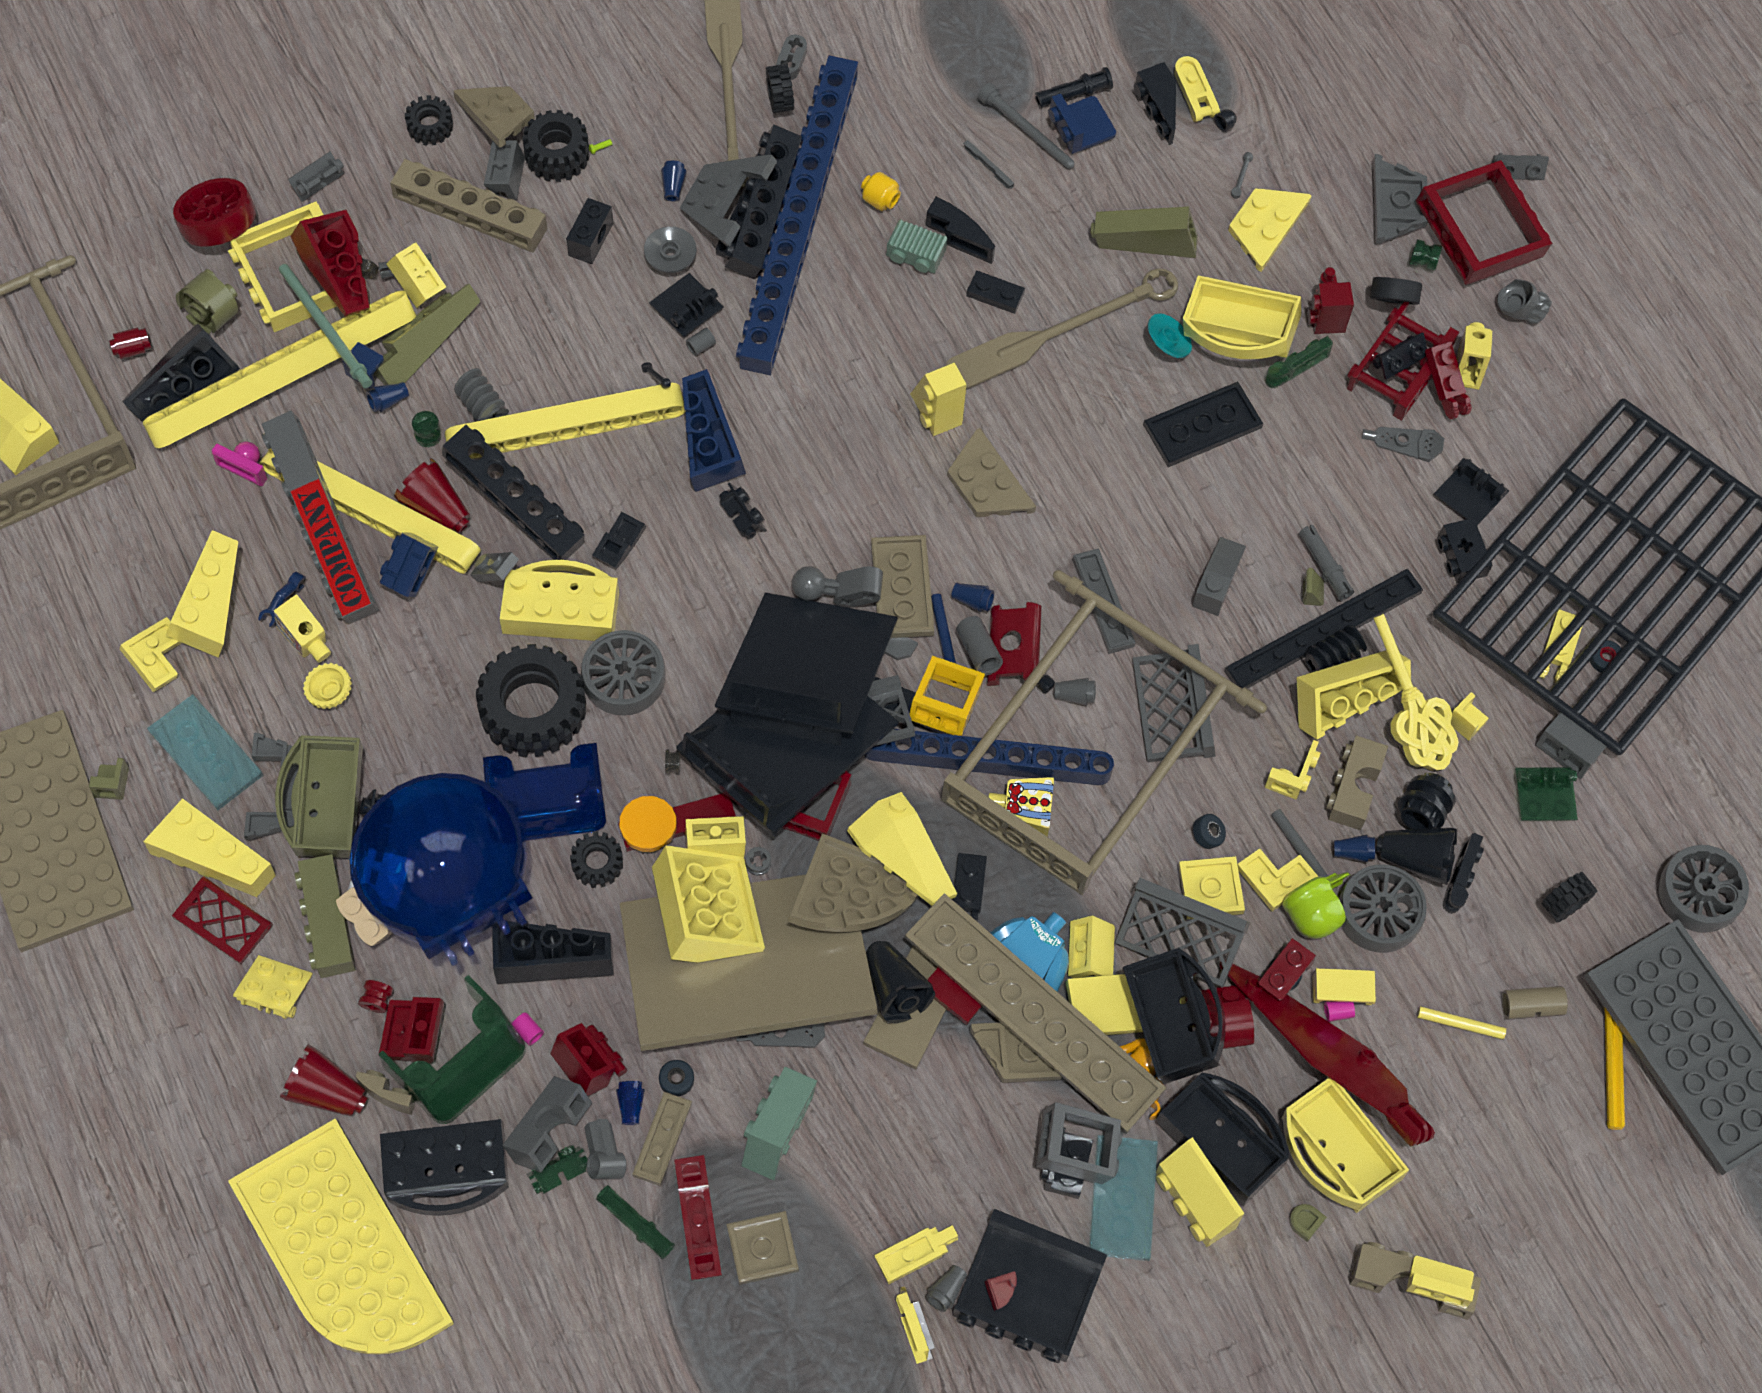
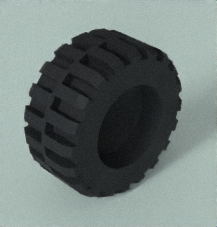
M527 644V648L520 649L519 645L511 647L512 652L506 654L503 651L496 655L497 661L495 663L490 661L485 666L486 674L482 673L479 677L476 700L482 727L486 734H490L491 741L496 745L502 743L503 750L509 753L517 750L518 756L527 757L528 753H535V757L544 756L543 751L550 750L551 753L560 750L559 744L563 742L564 745H567L573 740L572 732L577 734L582 727L581 721L585 719L586 698L581 674L578 673L573 661L567 662L566 655L560 651L554 654L552 647L544 645L542 649H538L536 644ZM526 684H543L552 688L558 694L555 705L548 712L538 717H519L509 712L505 707L508 696L515 689Z

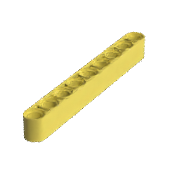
M671 383V386L666 389L661 385L456 425L448 428L444 435L447 442L463 426L468 425L472 430L477 429L491 448L496 447L504 453L676 418L685 413L684 400L679 384ZM478 453L469 455L471 459L482 457Z
M269 449L259 464L264 467L265 472L269 475L285 481L282 473H277L271 460L275 456L272 449ZM318 462L336 508L342 513L393 539L398 535L401 536L402 532H410L438 546L433 560L462 574L468 571L481 552L480 547L472 540Z

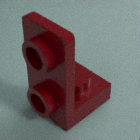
M1292 938L1260 979L1258 985L1277 1000L1282 1001L1304 971L1307 972L1312 966L1316 955Z

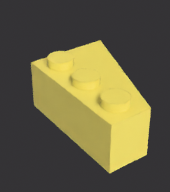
M952 363L925 374L910 393L920 411V419L926 429L929 428L932 435L936 436L962 425L966 382L956 364Z

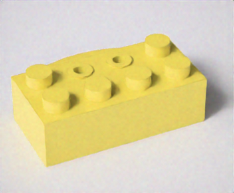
M1198 275L1183 316L1184 336L1191 337L1199 345L1214 353L1231 358L1262 359L1273 356L1287 358L1301 317V296Z
M569 560L540 561L511 570L505 577L500 612L502 634L595 641L604 634L615 631L619 598L618 578L610 577L608 574L590 565ZM550 571H570V572H577V573L584 574V575H576V574L565 573V572H551V573H549V572H550Z
M1331 1078L1326 1079L1286 1108L1281 1118L1283 1120L1287 1146L1301 1173L1322 1194L1341 1205L1352 1208L1356 1213L1403 1180L1409 1171L1346 1090ZM1294 1138H1297L1303 1145L1309 1159L1317 1170L1332 1182L1338 1191L1326 1185L1311 1171L1303 1160ZM1319 1141H1321V1142H1323V1143L1325 1144V1147H1324V1148L1321 1146V1144L1319 1143ZM1337 1165L1343 1166L1344 1171L1342 1172Z

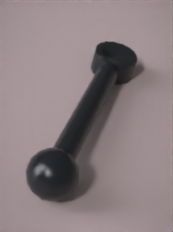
M650 362L641 365L642 371L653 375L661 382L663 388L666 389L671 386L670 379L663 378L652 368Z

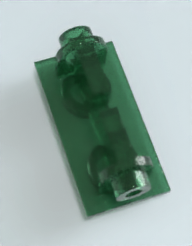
M574 1145L567 1146L557 1152L559 1157L548 1162L542 1172L532 1170L527 1173L526 1176L530 1180L534 1177L536 1179L535 1182L531 1183L535 1193L542 1192L545 1194L561 1185L562 1182L558 1173L562 1171L567 1181L587 1172L588 1159L586 1156L581 1158L579 1156L580 1153L584 1152V1149L580 1146L576 1148Z

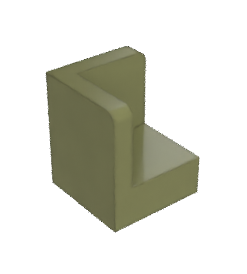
M117 758L116 765L101 764L97 777L91 776L89 788L95 798L124 799L129 767L124 758Z

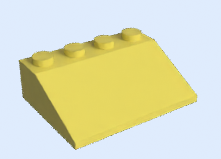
M665 846L653 864L652 870L671 959L704 962L763 952L765 946L744 857Z

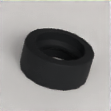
M1373 277L1370 298L1383 302L1403 304L1405 301L1409 305L1420 304L1422 283L1399 278Z

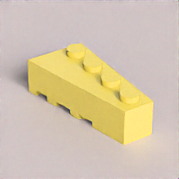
M211 531L171 619L166 633L167 637L219 657L224 645L238 547L237 540L216 531Z
M183 798L143 841L151 855L159 858L163 857L170 860L173 864L195 870L200 875L222 881L223 884L254 897H257L276 876L271 864Z

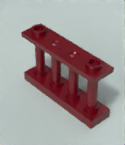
M1405 301L1399 309L1395 307L1387 319L1389 323L1361 363L1359 365L1354 364L1347 375V378L1350 379L1347 390L1352 392L1359 381L1394 401L1393 404L1396 405L1393 416L1401 421L1432 379L1427 356L1418 361L1420 363L1419 366L1422 367L1419 373L1415 371L1412 373L1404 369L1395 375L1406 381V385L1409 386L1405 392L1402 390L1399 392L1366 373L1375 359V355L1379 354L1385 344L1394 348L1395 345L1402 342V340L1392 335L1398 325L1416 335L1423 332L1425 340L1432 343L1433 347L1447 342H1452L1454 347L1459 335V331L1452 327L1449 328L1445 335H1437L1405 316L1409 303Z

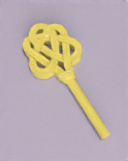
M1378 615L1374 617V621L1403 690L1401 692V703L1404 710L1394 715L1391 721V733L1394 739L1403 745L1405 756L1411 765L1415 767L1423 766L1430 771L1443 770L1450 764L1452 753L1457 750L1459 743L1457 734L1451 725L1452 712L1450 705L1444 699L1437 697L1425 700L1423 693L1417 687H1413L1385 615Z

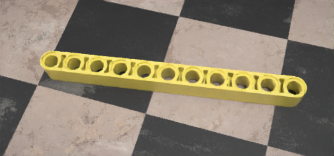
M397 291L370 304L368 310L348 315L331 325L351 351L357 342L366 345L415 319L416 314L406 292ZM320 329L150 415L143 421V426L155 448L168 446L335 361L341 356Z

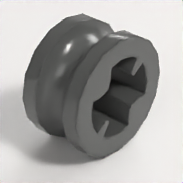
M754 847L747 852L745 859L748 872L755 876H762L770 870L771 855L769 851L762 847ZM755 856H761V860L763 858L766 859L762 862V866L756 867V863L751 864L754 862Z

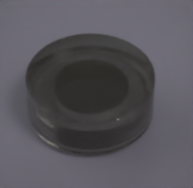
M362 258L361 270L363 278H375L379 267L374 262Z

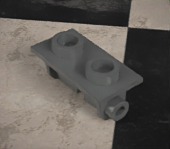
M329 151L290 177L288 181L301 202H303L344 174L342 171L344 165L339 159L335 160L331 151Z
M1499 153L1493 156L1492 163L1502 160L1505 167L1511 172L1513 179L1544 180L1549 156H1541V154L1536 156H1516Z

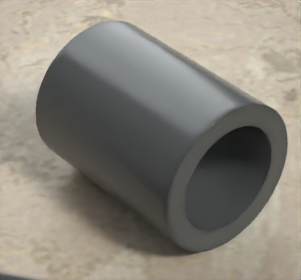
M704 328L686 340V345L694 356L716 344V340L708 328Z

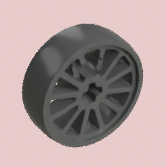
M619 630L604 634L589 646L582 660L581 677L585 693L594 705L610 714L625 716L646 710L658 699L665 684V662L660 650L648 637L634 631ZM622 648L621 657L617 655L615 649ZM627 649H634L631 655L627 657ZM610 652L614 660H611L603 654ZM640 653L646 654V656L636 660ZM600 661L606 666H596L594 664ZM652 662L656 668H651L647 664ZM592 674H605L595 680H591ZM643 675L651 678L650 681L642 682V684L636 681L638 677ZM610 682L604 692H600L597 687ZM615 687L619 689L618 699L609 697ZM630 689L634 697L623 699L624 690Z
M1695 845L1679 851L1669 860L1660 875L1658 894L1663 909L1673 921L1679 919L1684 928L1688 930L1708 933L1721 930L1736 920L1747 903L1749 883L1743 867L1731 854L1714 846ZM1695 860L1703 862L1701 873L1698 871ZM1686 863L1690 871V874L1686 872L1680 866V864ZM1709 863L1719 868L1715 874L1708 872ZM1724 872L1729 880L1721 882L1717 877ZM1674 873L1683 881L1673 879ZM1673 888L1684 890V892L1676 893ZM1718 893L1726 894L1725 897L1730 903L1722 902L1718 897ZM1689 898L1690 901L1686 905H1683L1679 901L1682 899ZM1693 903L1696 904L1695 913L1688 909ZM1703 906L1705 907L1708 917L1702 914Z
M1372 865L1356 872L1346 882L1339 897L1346 916L1345 922L1342 925L1344 932L1355 944L1372 952L1388 953L1405 947L1416 938L1426 918V899L1421 886L1409 873L1391 865ZM1375 881L1383 882L1382 892L1379 891ZM1388 882L1396 885L1391 893L1387 892ZM1368 883L1372 893L1361 886V884ZM1399 890H1402V891L1405 892V893H1398V894H1397V892H1398ZM1355 891L1366 900L1352 898L1350 895ZM1397 903H1405L1410 910L1407 913L1400 912ZM1350 906L1367 909L1352 914ZM1367 916L1369 921L1361 928L1355 920ZM1395 922L1400 924L1407 931L1403 934H1400ZM1372 924L1378 925L1377 936L1367 932ZM1384 925H1388L1393 937H1383Z

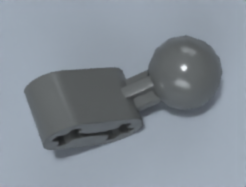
M806 566L799 569L793 575L792 589L798 598L805 601H814L822 594L834 596V603L838 606L856 607L877 602L881 599L883 571L871 566L861 567L838 573L835 580L825 578V575L818 568Z

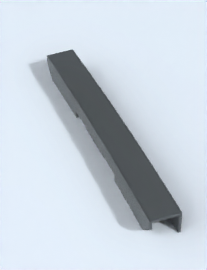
M969 140L963 143L966 146L965 150L995 174L994 177L1006 188L1012 189L1014 187V182Z

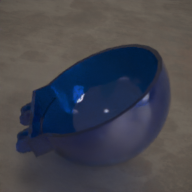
M452 773L420 776L393 788L381 797L363 817L354 835L349 857L351 880L357 896L377 923L398 937L419 943L428 959L444 951L452 966L456 965L458 958L454 951L450 949L451 946L461 942V947L465 954H468V956L473 955L475 952L468 939L484 933L496 923L499 924L503 933L507 935L511 932L510 926L503 919V916L513 911L515 919L521 926L527 923L519 909L521 905L533 899L524 883L528 861L525 833L511 804L501 792L483 780L464 774Z

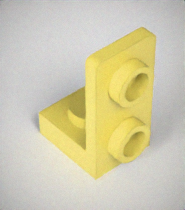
M1313 740L1299 777L1294 776L1287 769L1272 767L1265 788L1297 800L1300 790L1306 792L1312 776L1306 774L1309 766L1315 768L1321 753L1316 751L1319 742Z

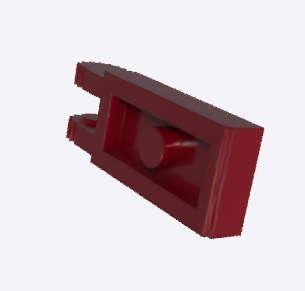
M1452 342L1425 349L1439 401L1442 402L1446 416L1449 419H1455L1459 413L1462 415L1471 413V400L1465 394L1466 390Z

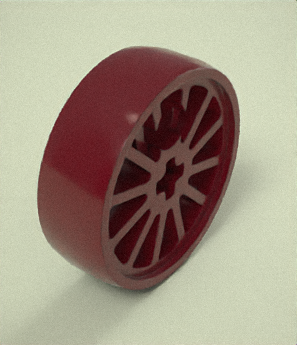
M216 178L199 183L184 192L174 205L173 215L180 234L188 243L200 247H210L224 244L243 234L253 223L256 211L252 197L242 182L232 178Z

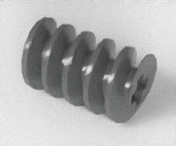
M479 368L467 371L458 379L454 388L455 394L460 397L461 402L466 405L467 410L472 413L475 420L481 421L508 415L509 410L504 409L505 402L499 399V394L493 391V386L487 384L488 380L485 376H481L482 371Z

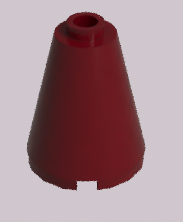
M432 458L430 459V465L423 462L414 469L402 482L406 487L402 492L397 489L394 497L400 503L458 534L464 531L470 524L468 521L470 513L439 464Z
M307 1044L304 1051L308 1052V1055L304 1054L303 1058L299 1057L284 1086L289 1091L288 1093L285 1091L281 1093L280 1098L285 1101L351 1117L354 1112L360 1114L368 1097L364 1096L366 1089L315 1047Z

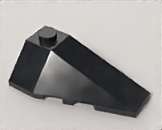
M197 323L165 354L122 402L141 421H144L150 415L237 372L240 367Z

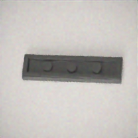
M1099 548L1073 555L1072 561L1079 579L1084 582L1083 585L1123 611ZM1095 606L1092 613L1108 654L1135 647V640L1131 630Z

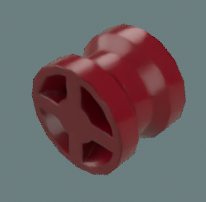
M366 980L363 986L365 992L359 998L358 1005L372 1012L385 1013L388 1008L386 1001L388 997L392 996L393 988L379 981Z

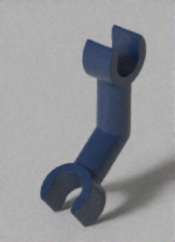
M297 571L294 572L287 584L275 593L268 609L260 612L258 620L264 621L270 613L272 620L269 627H275L274 610L281 606L285 599L293 592H300L304 588L301 581L306 576Z

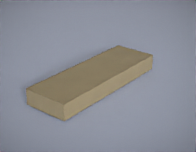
M667 1092L663 1093L634 1168L633 1177L658 1186L662 1185L691 1109L692 1101Z

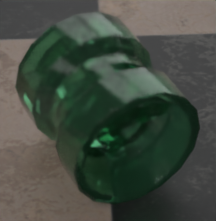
M1417 239L1410 265L1419 266L1421 264L1425 265L1427 269L1435 271L1442 245L1433 244L1429 246L1425 241Z
M421 411L413 417L412 428L416 442L420 446L428 448L438 444L442 435L438 417L430 411Z

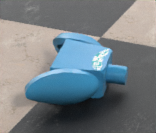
M1052 912L1044 923H1041L1033 916L1029 919L1023 917L1013 918L990 932L1058 992L1069 965V954L1064 948L1065 942L1057 935L1066 924L1062 917Z

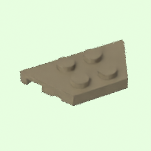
M510 86L454 90L455 100L499 148L506 144L505 138L510 134L516 136L523 127L528 126V122L531 119L535 120L534 111Z
M978 428L949 468L947 477L976 517H987L992 514L1000 516L1010 515L1014 511H1027V514L1034 513L1036 505L982 430Z
M1002 1023L971 1024V1034L1002 1083L1061 1080V1075Z

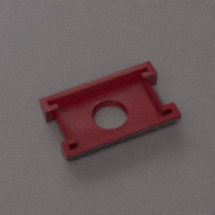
M1026 602L1025 608L1002 609L1000 605H995L991 608L989 635L1003 659V664L996 672L987 675V686L999 685L1000 677L1023 675V679L1026 680L1038 665L1040 657L1041 605ZM1012 631L1018 632L1022 639L1020 645L1014 650L1003 649L1001 646L1002 637Z

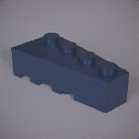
M708 369L682 378L690 479L695 492L746 474Z

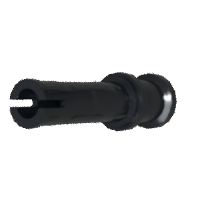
M1103 67L1101 71L1090 75L1084 73L1075 81L1035 92L1037 105L1039 108L1051 105L1052 96L1060 93L1064 100L1083 94L1085 96H1092L1093 92L1105 88L1111 90L1113 89L1112 76L1107 67Z

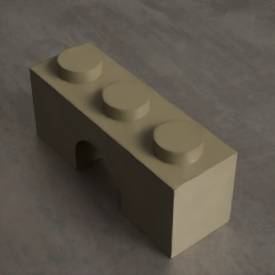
M1355 736L1352 745L1346 744L1342 760H1345L1346 764L1344 769H1338L1334 784L1339 785L1336 794L1331 792L1326 809L1331 810L1328 820L1361 831L1373 795L1361 791L1356 786L1355 780L1359 778L1377 780L1386 756L1387 745L1360 736Z

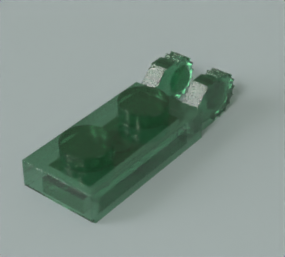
M1328 336L1321 340L1315 339L1300 353L1294 352L1284 362L1277 361L1273 363L1267 371L1266 386H1269L1271 389L1278 388V386L1285 384L1327 359L1330 355L1333 341Z

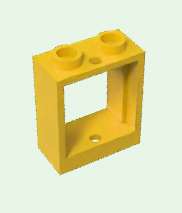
M932 656L912 701L909 713L911 721L952 735L962 736L979 697L985 673ZM933 679L970 692L963 709L926 697L925 694L931 680Z

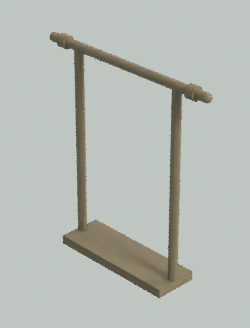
M72 255L57 261L52 259L45 262L46 265L1 284L0 297L28 284L31 285L108 436L1 483L0 529L136 469L122 434L116 428L40 279L49 275L51 277L62 273L61 270L73 266L76 263V258Z
M1056 570L1053 573V578L1064 585L1066 591L1074 596L1079 595L1086 601L955 774L950 772L944 780L941 800L1083 895L1089 887L1092 876L1226 692L1236 698L1235 701L1243 707L1249 706L1260 714L1266 712L1267 706L1253 696L1254 693L1247 688H1240L1083 585L1084 582L1077 577H1070L1061 570ZM1096 606L1215 684L1216 687L1088 863H1085L964 780Z

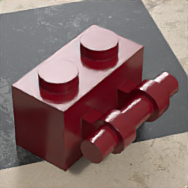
M1328 267L1320 276V284L1317 287L1316 294L1312 295V308L1308 309V323L1313 325L1314 334L1345 333L1354 307L1351 282L1337 283L1335 269Z
M580 1023L557 1035L550 1054L569 1080L580 1084L587 1096H590L608 1086L613 1072L620 1077L627 1072V1068L622 1063L623 1058L617 1051L614 1052L607 1043L608 1038L602 1031L599 1032L594 1025L585 1028Z

